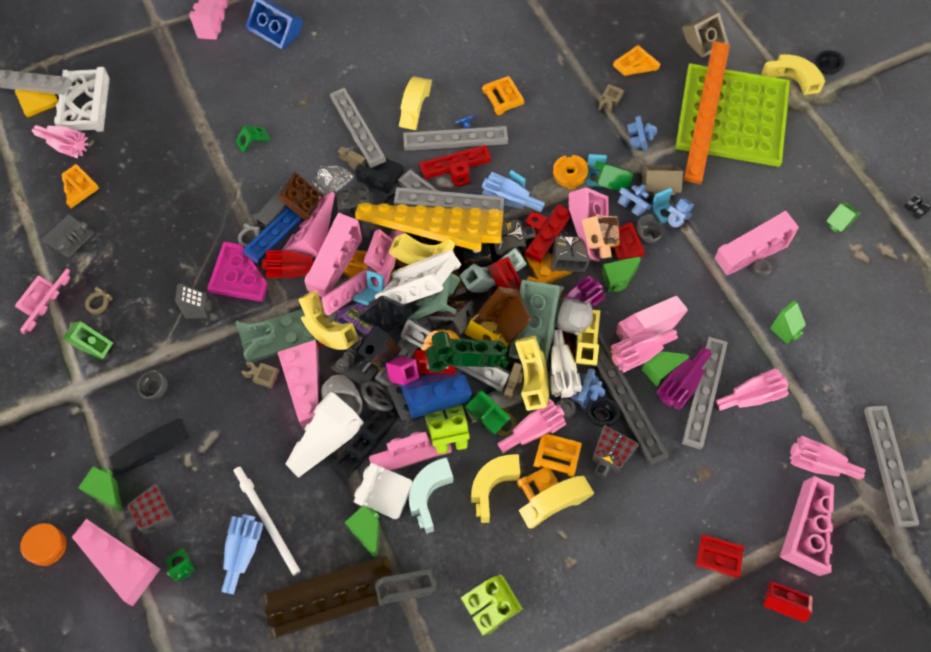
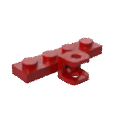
M484 145L419 162V166L424 180L450 173L454 186L460 187L470 183L469 168L491 162V155L487 146Z
M558 204L548 219L539 213L531 212L525 223L527 226L525 228L533 226L536 237L531 238L533 241L526 249L525 256L540 264L552 248L555 238L563 232L572 217L569 209Z

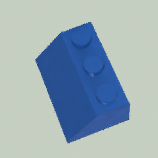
M254 0L245 28L280 49H284L299 35L304 20L270 0Z
M455 367L454 374H428L420 376L419 379L406 385L400 384L412 419L467 404L472 394L466 376L457 367Z

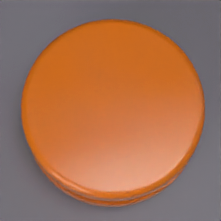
M37 524L31 527L21 540L22 555L36 565H51L64 554L67 545L66 537L60 529L51 524Z

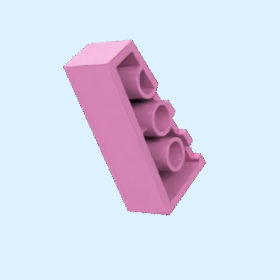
M198 0V3L194 4L193 9L195 11H191L189 15L197 38L217 40L218 33L221 32V22L224 20V11L228 6L227 0Z
M784 211L729 244L719 247L715 260L724 273L729 275L753 264L758 259H763L787 248L799 227L787 211Z
M341 213L337 214L310 272L305 277L304 282L307 291H317L318 295L323 297L335 288L362 242L358 220Z
M316 340L278 352L297 417L303 430L307 423H311L315 416L314 410L321 402L319 349Z
M816 476L803 482L780 558L818 576L831 573V564L829 562L830 554H832L830 533L833 531V524L831 523L834 500L833 484Z
M87 519L72 536L122 600L131 606H134L160 570L153 563Z

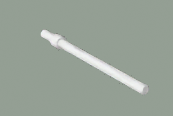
M241 467L235 468L234 473L240 481V488L243 493L248 495L292 575H297L301 571L253 489L254 484L251 479L247 478Z

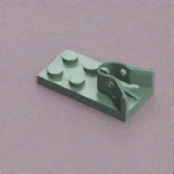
M450 273L442 284V291L412 301L413 312L395 327L406 324L407 319L416 320L437 311H449L456 314V310L447 305V298L454 293L460 282V277Z
M522 280L520 296L531 316V321L511 343L509 357L520 359L515 344L517 339L536 336L539 348L543 350L546 364H548L561 290L564 291L563 286Z
M303 309L253 324L241 323L239 320L236 321L246 362L253 363L278 355L279 351L316 340L317 344L321 343L305 327L301 319L305 315Z

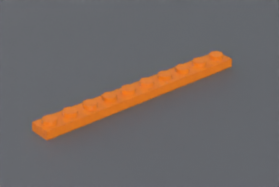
M713 41L683 179L686 182L701 185L730 44Z

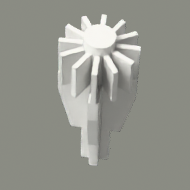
M554 329L550 367L552 395L555 394V397L561 395V398H567L577 395V392H581L579 373L577 374L576 363L569 346L564 345L562 330Z

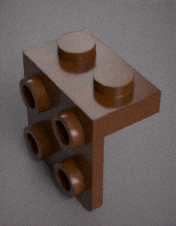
M498 287L478 312L482 319L496 320L506 343H512L531 321V316L517 289Z

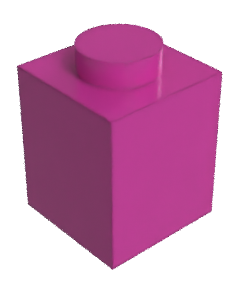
M400 356L386 363L390 382L406 385L419 379L415 359Z

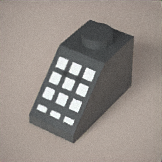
M177 284L175 302L185 319L208 318L209 311L212 310V301L208 299L206 293L183 284Z

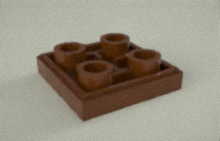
M294 172L277 198L306 221L314 211L322 194Z

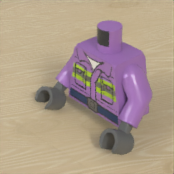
M359 302L355 305L340 308L330 315H326L324 312L323 315L324 317L329 316L328 321L330 323L334 319H336L337 323L341 324L353 323L360 345L365 342L376 327L359 319V313L367 307Z

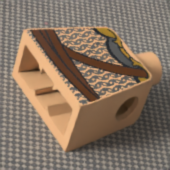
M594 216L582 220L589 248L599 249L601 259L611 258L610 248L619 245L618 217Z

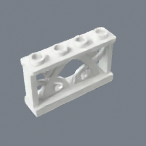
M97 67V70L81 71L63 70L62 76L68 77L72 82L65 95L58 94L59 102L56 104L57 116L54 118L55 125L65 126L76 131H103L110 79L105 68ZM85 91L93 100L87 102L82 109H79L72 101ZM70 115L72 116L70 120H74L78 116V118L75 121H67L68 116Z
M449 249L397 269L391 274L393 279L382 292L375 295V298L377 299L384 295L404 305L440 292L443 289L442 284L453 270L458 269L461 263L453 251Z

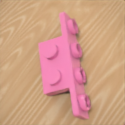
M380 229L376 230L367 251L364 263L377 271L378 274L383 275L384 287L390 281V275L396 260L395 257L389 254V250L394 238L406 233L404 231L392 229L390 236H388ZM375 278L373 284L379 286V282Z
M66 268L54 285L38 275L16 303L15 307L30 316L22 326L21 333L31 332L37 324L35 322L39 315L43 316L49 308L46 305L50 300L54 301L60 293L58 291L62 285L65 287L71 279L69 269Z
M365 269L323 296L322 303L325 314H332L353 300L355 295L367 288L366 272L368 270L373 271V269Z
M414 432L410 437L391 440L390 443H387V451L371 455L369 460L370 463L393 471L451 453L452 449L450 443H448L449 451L438 454L436 447H433L431 437L428 438L426 432Z

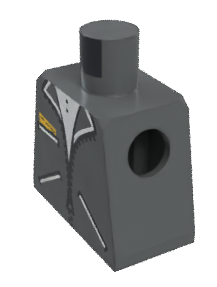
M519 220L503 222L501 244L494 243L498 258H503L514 248L520 254L525 252L528 248L527 239L536 237L534 227L531 226L524 229Z
M562 232L555 238L552 246L551 270L586 272L591 259L582 239L570 237L568 232Z

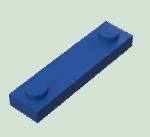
M287 207L243 249V254L258 264L266 256L267 250H273L304 219Z

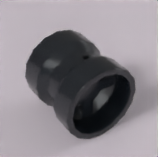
M917 194L905 204L904 208L912 211L916 219H920L931 209V205L922 201V197Z

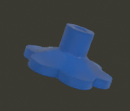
M471 115L454 122L462 123L464 129H467L471 127L469 121L473 117H475V115Z

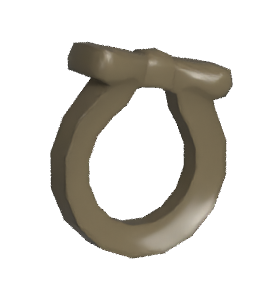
M95 287L94 290L96 292L87 297L85 307L92 314H100L107 309L109 301H112L113 298L105 291ZM103 296L102 306L98 309H91V300Z

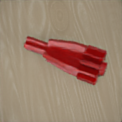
M267 250L266 258H263L262 269L266 270V278H296L306 276L310 272L315 260H312V255L295 251Z

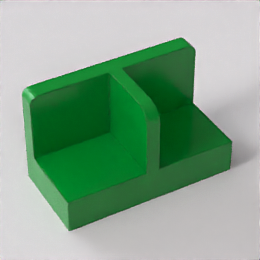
M598 160L596 161L594 167L601 170L596 182L597 185L620 191L622 187L624 189L629 188L634 175L633 172Z
M482 390L465 407L493 435L510 419Z

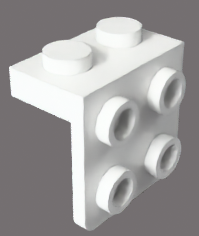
M371 463L364 471V480L361 486L355 491L354 502L361 506L365 505L366 507L373 508L375 511L393 519H398L409 496L413 481Z

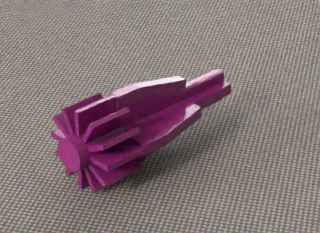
M586 276L571 288L563 298L576 299L584 303L588 302L592 308L605 299V294L602 292V285L597 280Z
M703 347L692 361L690 359L686 360L669 374L656 393L666 406L674 407L676 410L683 408L700 383L704 374L702 367L712 356L710 350Z

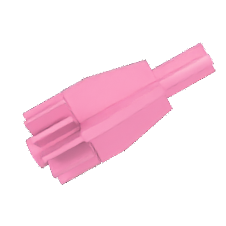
M35 125V128L32 129L34 135L46 139L48 145L63 154L78 158V155L83 156L82 150L87 151L85 145L89 144L84 141L88 138L82 132L65 126H47V128Z
M669 329L658 335L651 332L622 340L611 346L612 360L616 366L619 365L620 371L626 372L648 362L664 349L662 345L678 338L676 330Z
M775 368L751 378L733 389V394L719 398L715 402L719 411L737 404L741 408L761 405L771 400L773 402L788 396L787 394L789 393L786 390L788 389V382L786 377L779 373V369Z
M549 399L547 407L537 409L529 414L513 429L512 435L497 443V445L505 453L519 443L524 445L541 438L545 433H554L566 425L565 419L562 417L565 415L559 405L555 406L553 401Z
M801 436V438H797V443H794L791 448L790 463L796 467L818 474L838 477L843 473L859 480L865 476V468L848 463L849 459L823 443Z

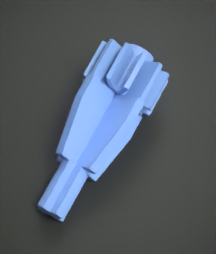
M491 172L489 178H485L482 184V188H484L482 195L504 197V206L523 209L526 206L542 212L545 202L530 197L528 190L509 178Z
M243 514L242 518L234 516L231 518L225 543L223 566L227 573L221 592L234 594L239 574L245 572L255 552L264 523L254 521L255 517Z

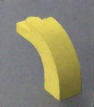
M780 55L777 61L766 62L761 73L762 76H784L795 80L800 85L804 95L820 93L825 83L822 73L813 63L794 55Z
M416 76L410 79L401 104L402 112L399 127L417 130L421 106L425 97H429L432 80Z
M403 233L394 238L389 254L410 265L449 249L453 251L455 242L448 239L437 245H427Z
M311 291L298 299L305 314L301 319L308 331L319 342L333 349H348L359 341L353 323L341 324L335 321L330 323L328 321L329 316H323L325 311L317 291Z
M593 310L591 325L585 332H581L577 336L576 364L597 365L600 310Z
M536 336L517 339L515 344L524 371V387L521 394L526 409L529 411L545 408L549 400V378L543 350H540Z
M519 454L495 458L478 472L472 486L471 503H480L476 504V516H481V523H489L490 520L488 496L492 488L500 482L517 481L520 479Z
M584 476L573 477L536 495L531 499L530 503L519 511L528 528H534L554 513L566 507L581 504L594 495V492Z

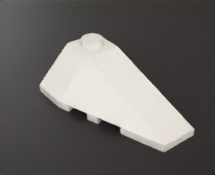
M330 392L317 405L314 410V418L310 424L307 423L304 429L306 432L302 440L297 442L286 462L288 468L298 478L349 441L364 424L356 412L333 392Z

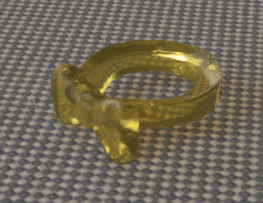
M507 407L502 410L510 417L512 428L506 432L499 430L497 434L501 436L512 434L513 429L517 426L516 418L508 412L509 408Z

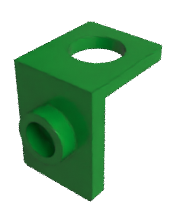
M244 125L236 142L241 151L245 152L252 140L269 142L270 137L263 127ZM243 136H245L246 142L244 145L242 144Z
M183 548L164 560L169 568L167 574L176 582L186 578L195 570L194 565ZM175 558H184L183 562L173 567V561Z

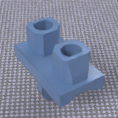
M641 116L635 117L636 122L627 125L630 136L639 134V136L630 138L632 149L642 147L643 152L648 151L646 138L653 140V136L657 134V128L651 126L650 123H647L644 128Z
M644 184L640 187L633 185L632 190L636 192L635 194L623 187L619 191L622 194L619 197L618 203L627 208L631 200L634 201L636 204L632 212L637 216H641L646 209L650 210L653 206L640 198L643 196L647 199L649 196L645 192L647 186Z
M680 199L677 205L670 206L668 211L672 213L668 216V223L672 227H679L683 224L684 220L691 219L693 214L690 211L695 204L688 199Z
M588 369L587 373L578 372L582 389L581 392H577V395L570 397L573 402L579 403L582 409H586L589 401H596L597 397L605 395V390L601 387L602 382L598 381L599 378L594 375V369Z

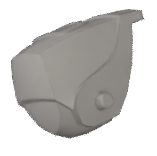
M571 298L559 299L555 327L564 332L574 333L577 336L581 332H585L593 321V309L590 303H584Z
M345 375L331 376L321 388L322 400L330 392H333L353 409L357 415H360L362 400L353 382Z

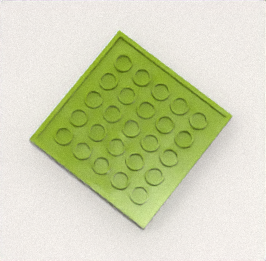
M690 63L688 65L675 149L690 151L708 66ZM725 69L708 155L780 167L783 157L790 80Z

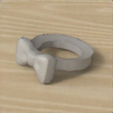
M245 223L244 230L238 235L239 244L245 248L248 244L243 243L242 237L249 231L255 232L257 237L262 232L260 227Z

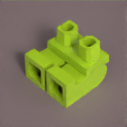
M462 405L445 409L446 419L443 410L425 415L428 433L431 436L433 447H436L438 454L449 451L448 443L455 442L456 449L458 450L467 448V439H470Z
M503 575L488 579L461 597L470 615L477 614L473 617V620L482 635L492 633L498 626L523 609Z

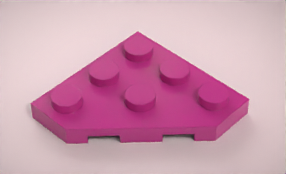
M223 242L207 288L208 292L263 302L268 287L267 282L253 261L243 254L244 248L241 244Z

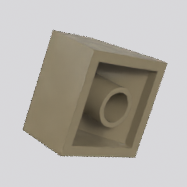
M720 12L708 13L682 27L687 43L701 57L711 53L713 41L729 44Z
M641 165L642 184L647 186L645 192L649 195H655L669 188L672 190L671 195H676V192H682L683 170L677 165Z

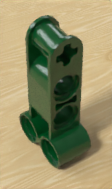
M439 331L433 334L431 338L433 345L428 347L425 353L430 370L432 372H441L447 366L498 367L501 364L502 356L507 352V347L500 341L451 339L449 333Z

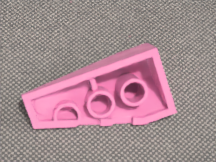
M589 188L570 192L569 211L578 238L582 239L591 261L599 262V249L589 248L582 220L594 216H608V196Z
M333 191L321 197L309 219L301 222L299 225L301 229L296 235L292 234L282 250L312 255V258L317 257L329 231L335 196Z
M674 296L619 322L616 335L621 341L632 336L651 332L658 335L673 329L687 313L688 309L677 296Z

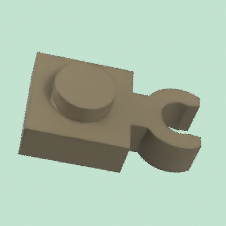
M609 84L602 94L599 110L602 107H607V113L609 114L612 110V105L617 106L624 90Z
M341 147L337 151L340 154L339 158L347 161L353 170H355L358 163L366 166V158L352 150L349 152L345 147Z
M246 362L247 367L251 368L249 372L242 371V375L245 378L253 377L254 383L272 389L280 373L279 369L260 363L259 367H255L254 363Z
M514 363L503 399L511 401L517 384L522 383L524 373H522L521 364Z

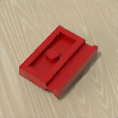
M632 222L618 227L619 245L613 247L618 260L645 256L646 253Z
M702 534L695 566L739 578L745 547Z

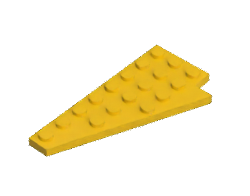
M362 203L357 206L355 218L441 242L451 239L455 242L456 246L481 251L482 243L501 244L504 211H499L498 209L481 210L479 208L462 209L461 207L444 208L442 206L425 207L423 205L413 207L404 204L391 206L388 204L371 205L370 203Z

